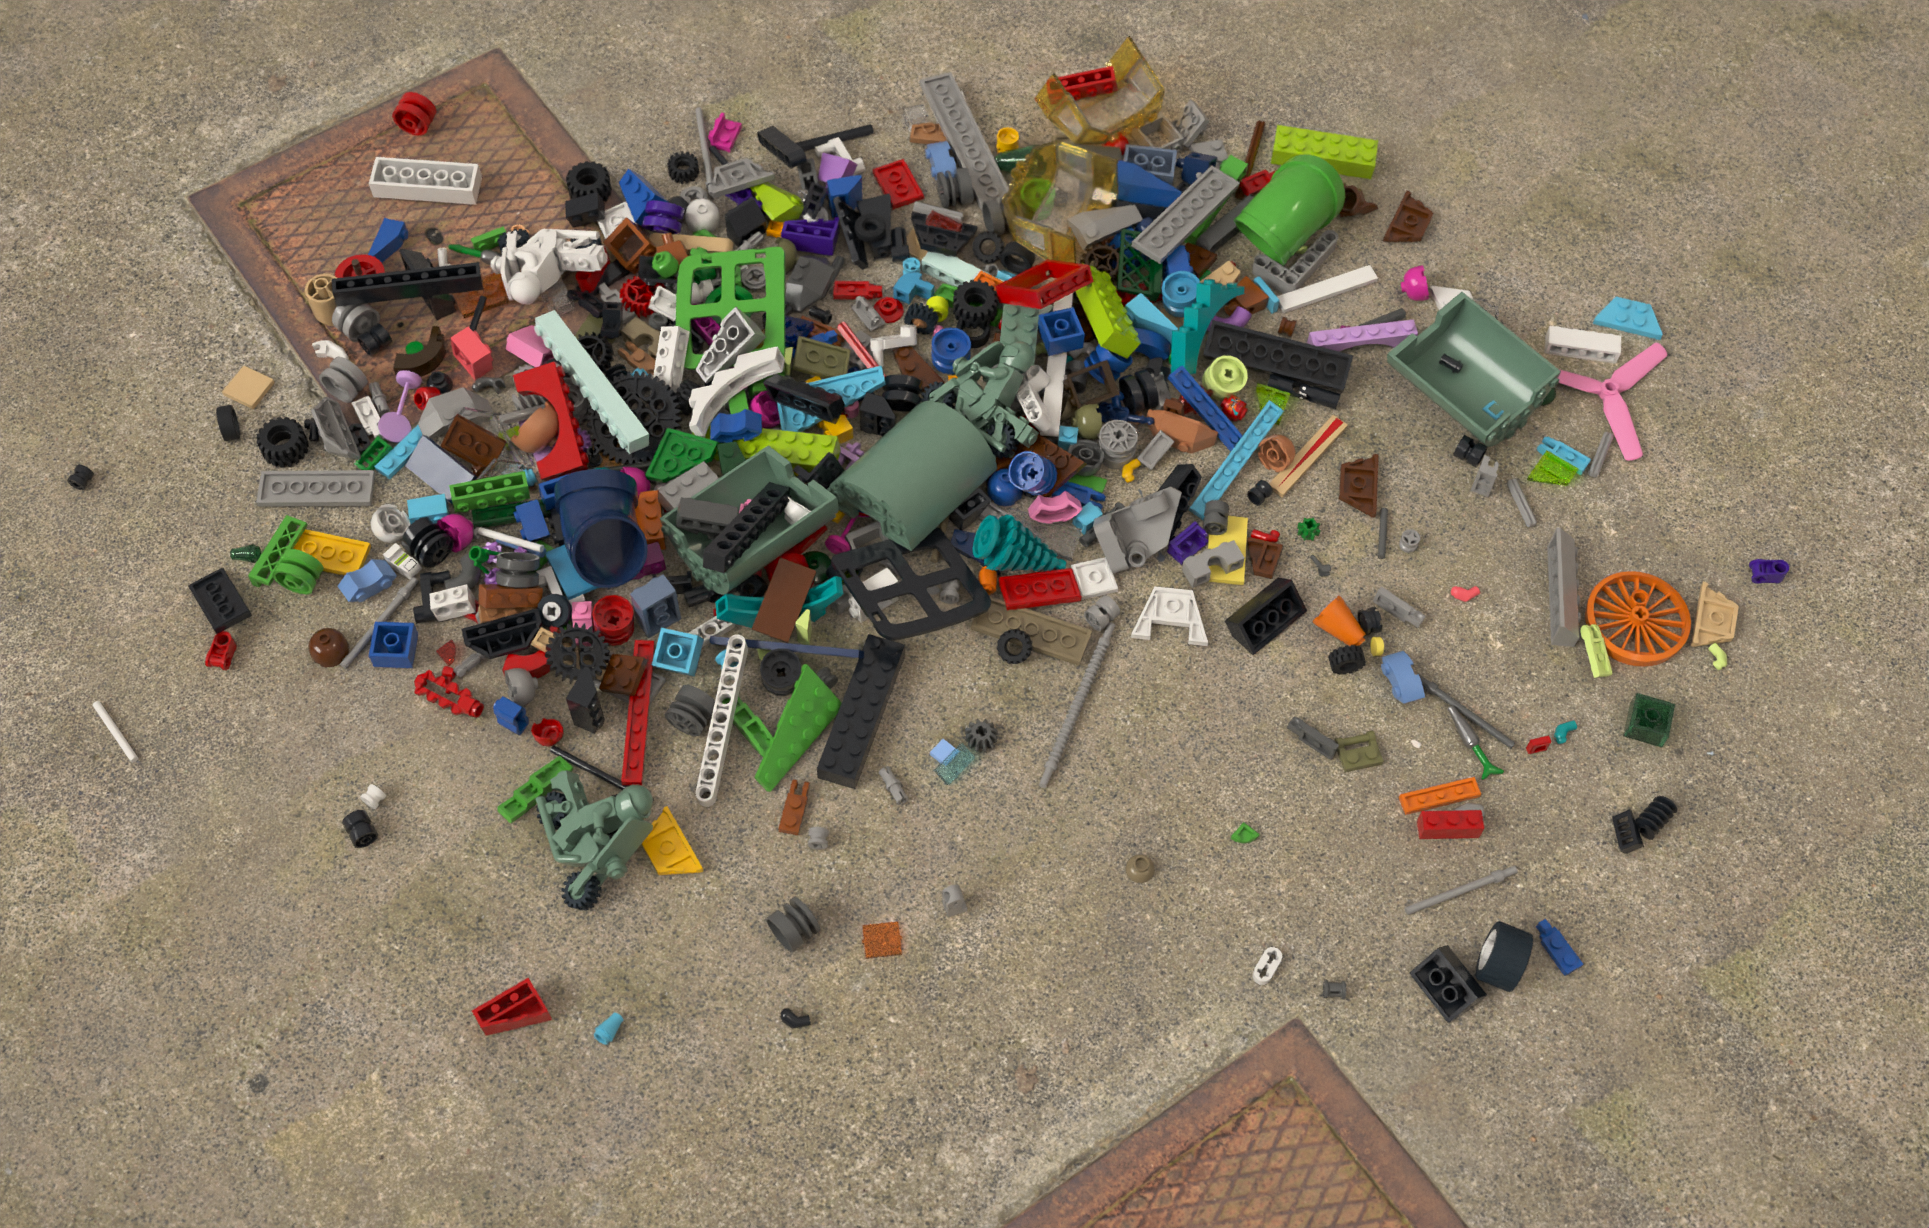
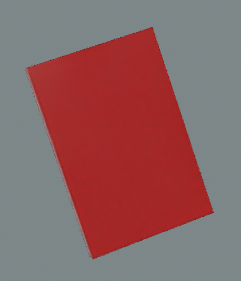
M904 159L872 169L873 175L884 195L890 193L893 210L924 199V194Z

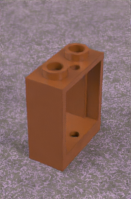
M627 217L603 242L620 263L633 274L638 272L639 255L654 256L657 251L655 244L636 223ZM635 233L643 241L644 245L627 261L618 250Z

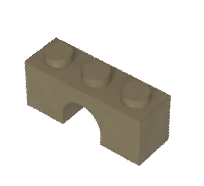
M634 317L621 330L623 341L625 343L630 341L637 348L644 344H650L648 353L656 359L660 331L651 328L644 320L641 321Z

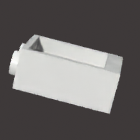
M885 568L864 581L863 584L868 590L872 591L898 583V580L888 568ZM849 591V612L853 618L857 617L861 623L868 619V617ZM896 597L877 604L883 610L899 599Z

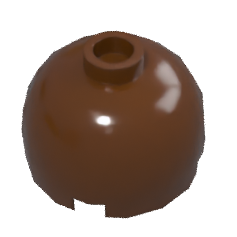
M320 629L309 640L308 650L310 656L321 667L337 666L349 654L350 646L348 641L337 629Z

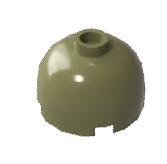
M778 237L775 243L778 244L777 247H781L785 252L786 273L796 265L800 255H797V248L793 242Z
M1097 403L1085 404L1080 409H1077L1075 416L1071 418V426L1078 428V435L1083 439H1099L1097 434L1100 433L1102 428L1101 413H1097L1096 408H1099Z

